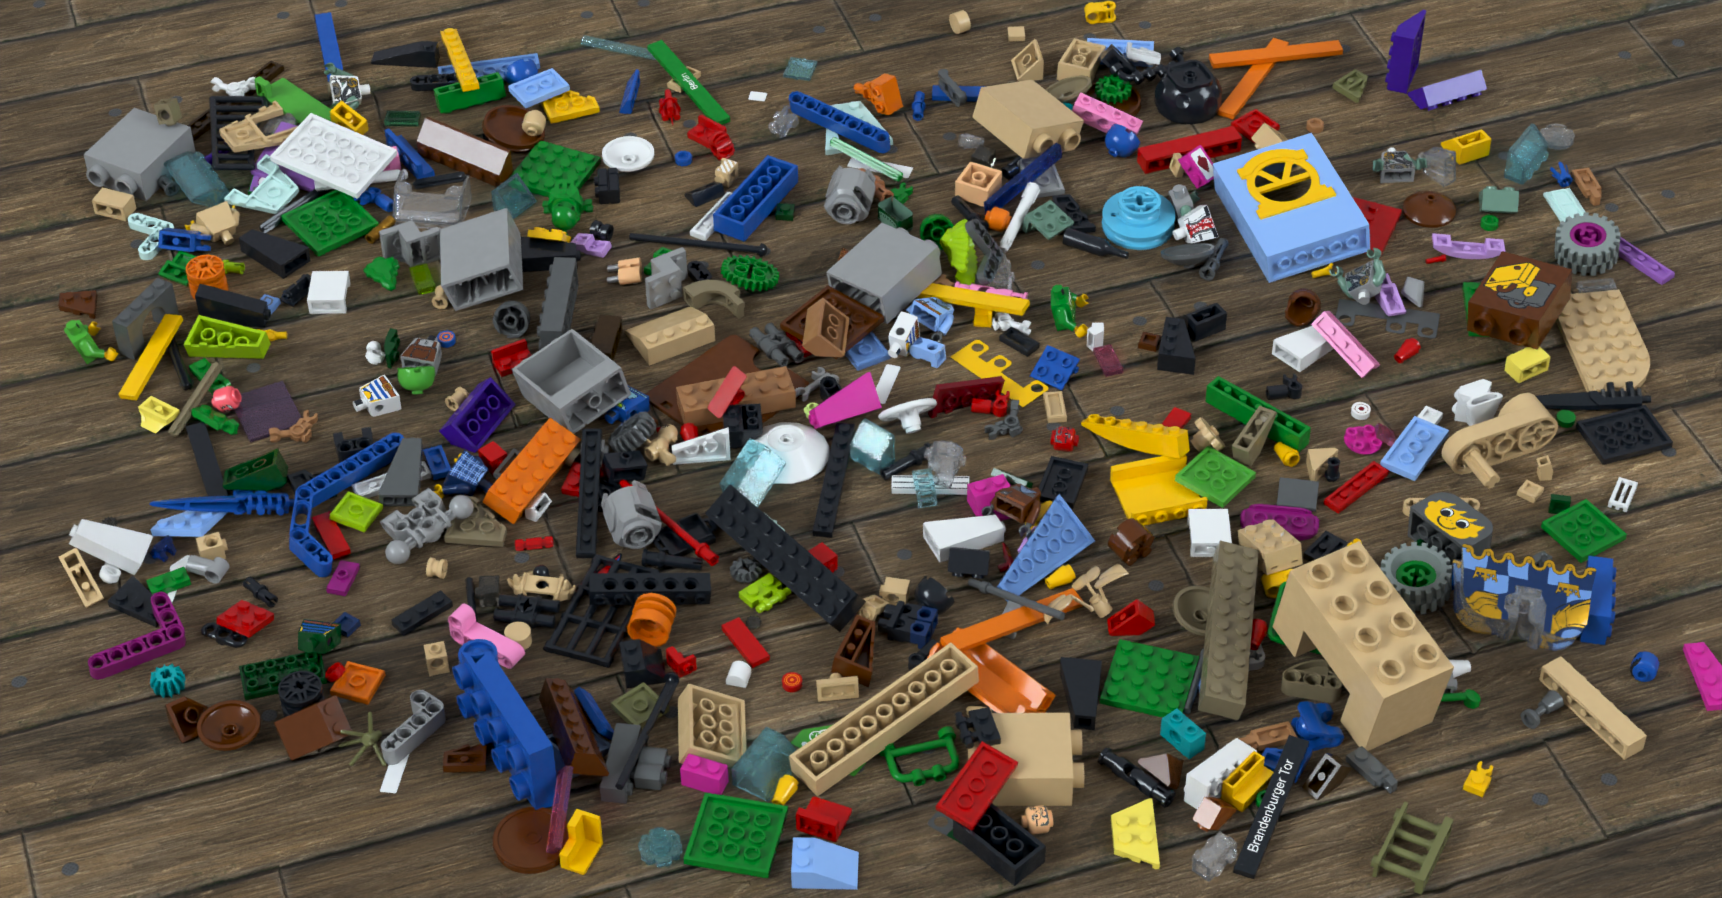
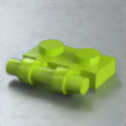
M768 573L741 590L739 598L749 607H755L756 611L761 613L770 610L773 607L772 605L777 602L786 600V597L791 594V590L788 587L782 590V583L771 573Z

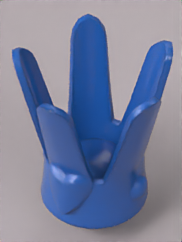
M1559 162L1561 174L1553 167L1550 170L1559 185L1567 187L1572 183L1573 179L1568 172L1567 165L1566 171L1563 163Z

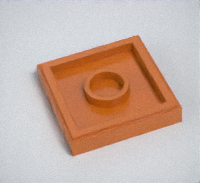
M347 661L344 666L346 668L344 674L335 681L330 689V694L368 705L386 676L385 670Z

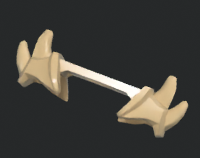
M533 571L524 572L523 576L520 577L514 574L513 580L507 579L515 595L523 593V595H527L526 593L547 594L554 596L552 600H560L561 602L570 600L576 591V585L572 586L567 579L564 580L563 574H560L559 578L536 576L533 574ZM540 581H545L549 587L546 586L543 589H539L536 587V584Z

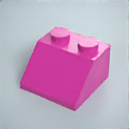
M1004 474L967 484V502L976 517L983 516L982 509L991 505L990 502L994 498L995 492L1002 488L1010 487ZM994 510L1000 521L1010 519V517Z

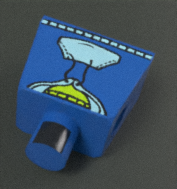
M628 386L631 395L608 410L605 420L610 424H613L616 420L623 423L624 420H627L634 414L650 411L649 396Z

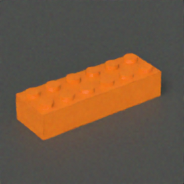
M549 418L489 488L482 503L512 524H515L535 496L544 490L564 466L567 457L574 448L578 447L581 439L552 418Z

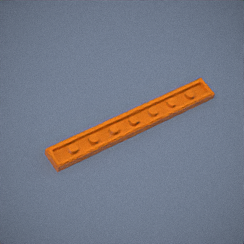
M1273 38L1266 48L1288 46L1289 42ZM1277 62L1253 64L1221 105L1218 115L1233 120Z
M1339 40L1213 53L1209 54V60L1213 69L1343 55V48Z
M1071 588L1036 602L1048 606L1053 600L1063 594L1066 596L1072 594L1078 599H1082ZM1072 600L1062 612L1067 613L1083 605ZM1023 606L941 637L940 643L943 647L952 643L961 652L1043 622L1045 621L1044 613Z

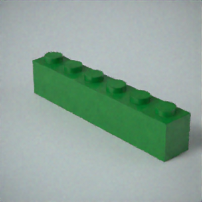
M1217 376L1207 385L1206 403L1245 425L1259 406L1276 411L1277 415L1267 437L1277 443L1282 442L1298 452H1301L1309 444L1311 427L1220 376Z

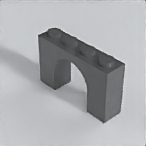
M157 278L112 321L120 355L135 360L146 347L142 329L145 318L150 311H152L154 322L159 324L165 314L179 315L172 283Z

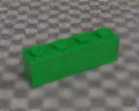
M499 72L477 77L480 89L465 92L462 91L459 82L434 88L437 108L441 114H447L453 110L467 109L472 105H482L491 100H500L506 97L503 78Z

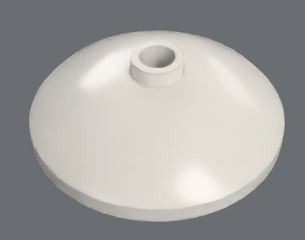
M619 137L605 145L602 151V158L604 163L610 168H617L620 172H634L645 168L652 162L654 148L650 142L640 137Z

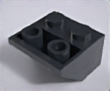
M1218 303L1205 305L1175 317L1185 320L1188 334L1194 342L1226 330L1227 312Z
M761 403L729 405L723 415L724 429L729 427L730 448H743L763 433Z

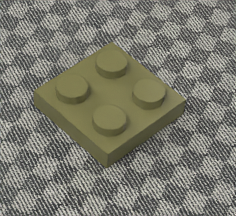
M643 682L612 701L611 708L628 724L641 725L642 729L659 696ZM669 705L667 706L664 714L670 711Z

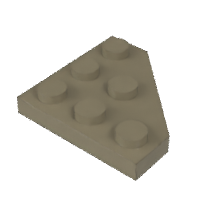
M467 496L473 502V513L466 519L455 518L450 521L451 527L446 530L444 536L445 543L503 547L507 535L506 527L502 523L500 524L495 519V516L480 504L476 497Z

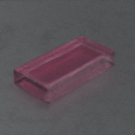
M1111 344L1093 348V353L1105 377L1123 373V367Z

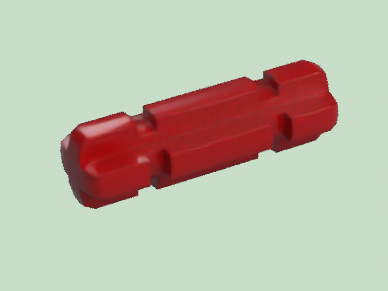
M545 536V539H542V537L526 538L525 541L523 539H516L515 549L516 551H524V548H527V550L543 549L544 546L545 548H552L554 546L553 537Z

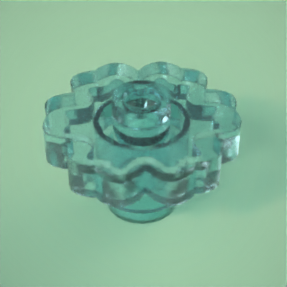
M663 827L651 829L649 835H642L638 843L641 860L645 861L647 865L656 864L659 868L670 866L672 860H679L683 852L680 835L674 830L667 831Z

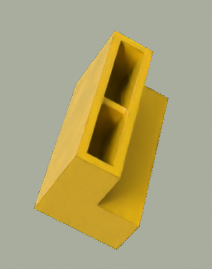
M1253 751L1222 782L1221 799L1236 807L1240 812H1243L1256 799L1257 793L1268 787L1273 771L1264 766L1265 757Z

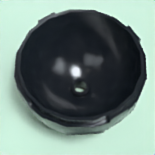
M1188 60L1168 67L1167 72L1163 75L1155 89L1154 102L1158 112L1166 119L1175 123L1190 125L1204 123L1218 114V110L1222 105V88L1218 79L1213 76L1204 63L1198 60Z

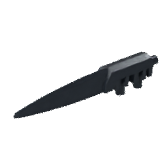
M1632 381L1625 383L1626 391H1624V388L1615 391L1614 383L1608 382L1606 383L1607 391L1601 389L1600 392L1589 391L1536 396L1546 409L1625 410L1642 406V403H1651V395L1642 396L1641 388L1634 390Z

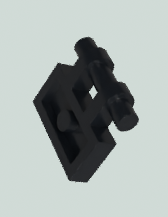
M989 707L969 711V718L964 717L962 712L955 713V725L960 730L961 741L967 749L973 748L974 742L980 744L983 741L990 746L1001 744V737ZM973 727L974 732L969 731L968 728Z

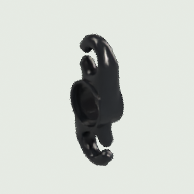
M215 622L206 623L201 629L202 635L216 639V642L220 645L238 648L244 646L247 642V637L242 635V641H234L236 638L241 637V634L220 626ZM209 628H213V629H214L213 632H210V633L207 634V631H206L207 629H209ZM222 633H229L227 637H219Z

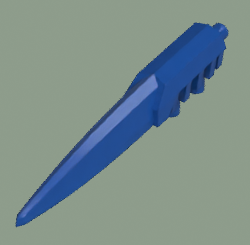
M240 493L235 496L152 501L149 504L155 507L176 510L234 512V514H244L245 512L251 514V510H256L258 515H263L265 510L267 514H271L272 510L276 511L278 515H283L284 513H289V507L294 506V499H289L287 493Z

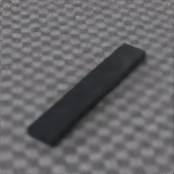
M200 422L186 426L207 496H228L227 490L223 488V477L205 423Z

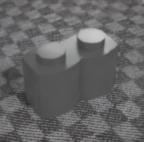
M643 747L634 775L635 788L661 790L662 785L667 782L666 770L671 767L672 757L668 755V749Z

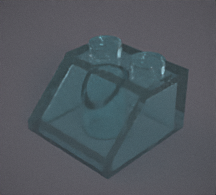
M864 418L850 444V458L880 475V469L895 462L894 435Z

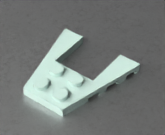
M861 101L830 105L885 130ZM826 129L825 154L843 153L830 146V140L833 137L839 139V136L829 129ZM890 136V145H893V139Z

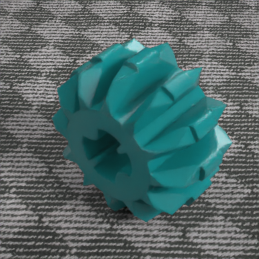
M173 663L169 666L164 664L162 668L156 667V671L151 673L150 686L156 695H161L162 698L169 695L172 698L173 694H180V690L185 689V674H183L180 666L175 667Z

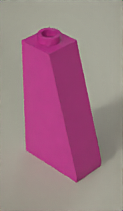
M871 373L863 374L811 409L808 418L814 429L882 408Z

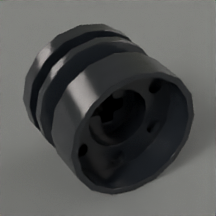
M296 671L288 674L281 680L278 694L284 717L325 699L321 680L315 673Z

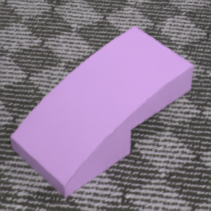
M578 233L570 242L576 243V249L580 250V252L602 258L612 248L610 241L595 240L593 234Z

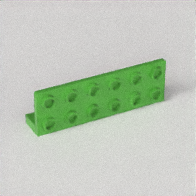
M260 76L254 79L257 95L265 96L271 105L276 100L283 108V113L299 124L310 113L331 121L330 111L332 109L285 78H281L272 84Z

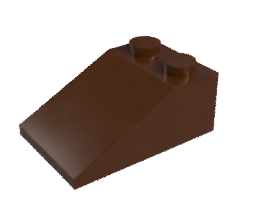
M336 695L329 696L274 722L291 761L348 736L341 734V730L352 731Z

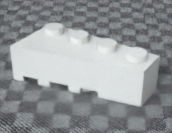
M1238 738L1226 744L1218 752L1187 773L1184 801L1198 809L1204 797L1221 798L1222 782L1253 751L1257 752V750Z

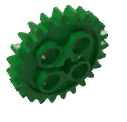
M733 255L732 258L727 257V260L724 259L722 262V277L727 278V282L732 281L731 285L737 284L738 288L744 287L745 290L751 288L752 291L755 289L768 291V288L773 289V286L776 287L779 280L777 268H773L774 265L768 264V261L763 262L762 258L756 259L755 256L749 258L748 255L736 257ZM753 267L751 278L748 279L749 268Z

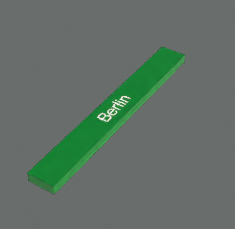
M663 40L647 45V50L707 118L721 125L730 122V116Z

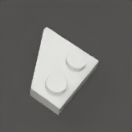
M1127 42L1126 58L1130 61H1143L1152 66L1160 64V53L1144 47H1140V49L1132 48L1133 43Z

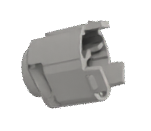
M839 165L831 176L832 179L825 196L824 208L839 223L853 224L856 221L861 222L869 214L876 189L874 185L876 178L869 169L864 172L856 168H842Z
M634 480L632 482L633 486L618 489L609 496L607 493L603 494L601 506L614 542L621 547L640 549L646 547L655 539V536L661 530L662 523L652 495L648 492L646 485Z

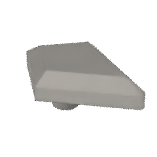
M1407 276L1401 294L1422 309L1425 282Z

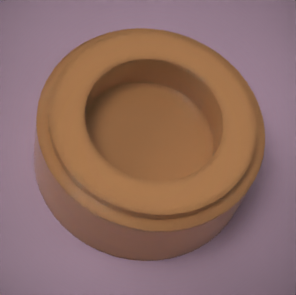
M1311 118L1307 121L1306 129L1309 132L1320 133L1323 131L1324 122L1321 119Z

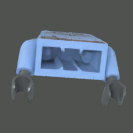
M936 297L915 299L906 309V313L917 316L918 322L934 332L938 331V333H934L931 336V340L942 344V336L947 334L954 320L953 306L950 303L946 304Z

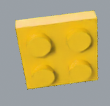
M534 227V230L528 229L527 237L571 242V237L562 230L551 229V232H549V230L540 227Z

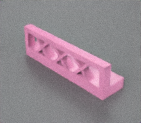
M1324 311L1311 324L1361 378H1364L1372 369H1376L1380 365L1330 311Z

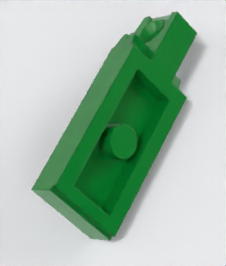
M201 405L200 407L192 408L191 416L214 429L223 430L231 435L238 433L239 423L234 419L225 417L223 413L216 412L211 406Z

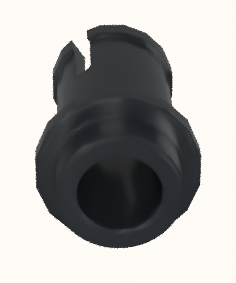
M1336 457L1328 459V466L1324 476L1329 482H1335L1340 477V460Z

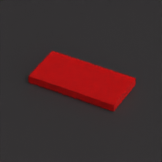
M981 741L937 803L936 810L973 831L1017 768L1018 762Z

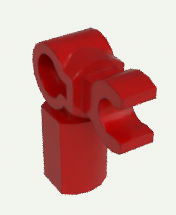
M997 390L994 402L992 400L973 398L971 412L990 414L991 412L996 417L1006 416L1010 392L1007 391L1006 395H1000L999 390Z

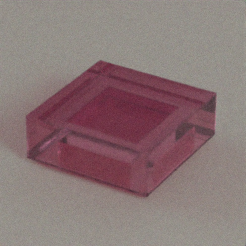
M1378 423L1374 427L1376 438L1392 447L1395 443L1393 430Z

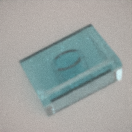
M515 173L491 191L493 210L498 211L507 208L513 219L537 202L518 173Z

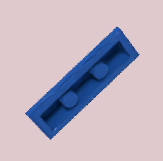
M639 69L635 70L627 82L619 113L631 114L640 86Z

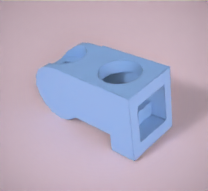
M919 337L909 347V353L914 358L929 361L934 368H938L946 360L945 345L936 341Z

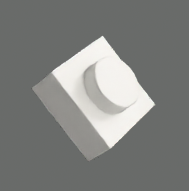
M1425 406L1417 417L1437 425L1441 421L1443 413Z

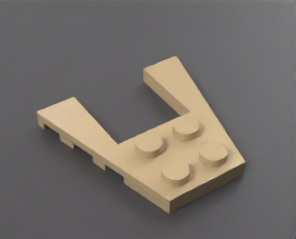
M275 100L271 106L267 108L263 106L259 108L258 113L254 115L248 114L244 120L240 122L236 120L219 129L220 136L235 153L281 145L298 126L269 136H265L256 123L284 115L283 108Z

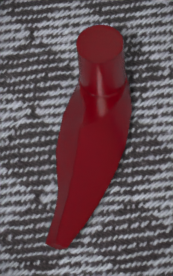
M1004 542L1003 558L1005 562L997 566L1000 573L1008 570L1013 563L1011 552Z

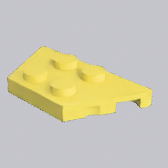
M1152 798L1112 814L1111 828L1114 854L1123 858H1129L1137 863L1144 861L1152 864V868L1159 869L1160 861Z

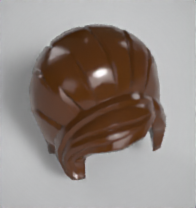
M1300 288L1294 291L1289 296L1288 305L1285 309V318L1294 326H1306L1310 320L1319 314L1321 310L1320 298L1310 289Z

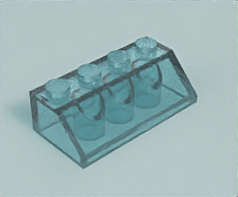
M186 151L165 161V167L192 203L213 207L225 202L224 198L230 192L202 153Z

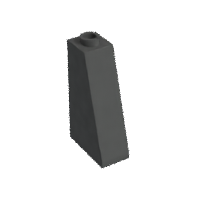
M402 438L379 490V502L383 506H414L412 498L420 494L422 438Z

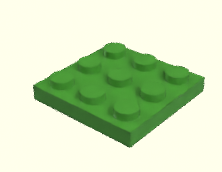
M1207 446L1175 475V481L1200 496L1207 497L1209 501L1223 508L1255 479L1256 472Z

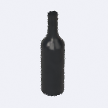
M1067 228L1063 236V245L1102 257L1115 255L1127 259L1129 256V252L1111 246L1106 239L1075 229Z

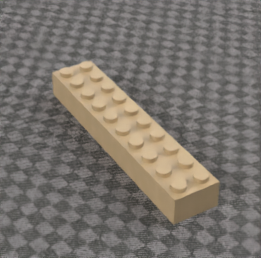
M949 643L789 755L791 771L818 797L884 750L885 746L894 743L979 682L978 666L956 646Z

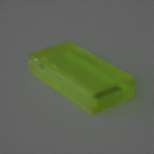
M427 263L409 267L418 295L435 291L436 286Z

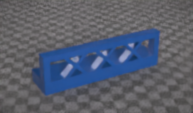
M389 128L385 130L387 146L397 147L400 161L416 179L435 176L431 166L402 135L396 136Z

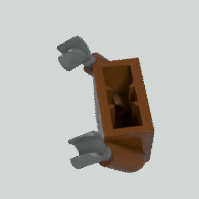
M1022 484L1002 488L995 492V496L990 502L991 505L982 509V515H996L994 513V510L1022 524L1026 522V525H1022L1019 528V533L1022 538L1023 534L1027 532L1026 538L1028 540L1032 534L1030 528L1032 525L1034 526L1040 513L1041 491L1037 487L1030 489Z

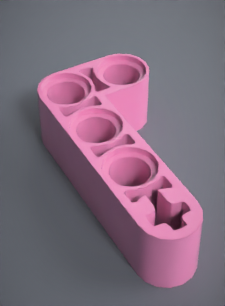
M465 603L461 604L448 617L450 634L457 643L463 645L475 639L491 641L497 648L499 664L508 669L513 668L525 655V650L519 643L476 622L474 610Z

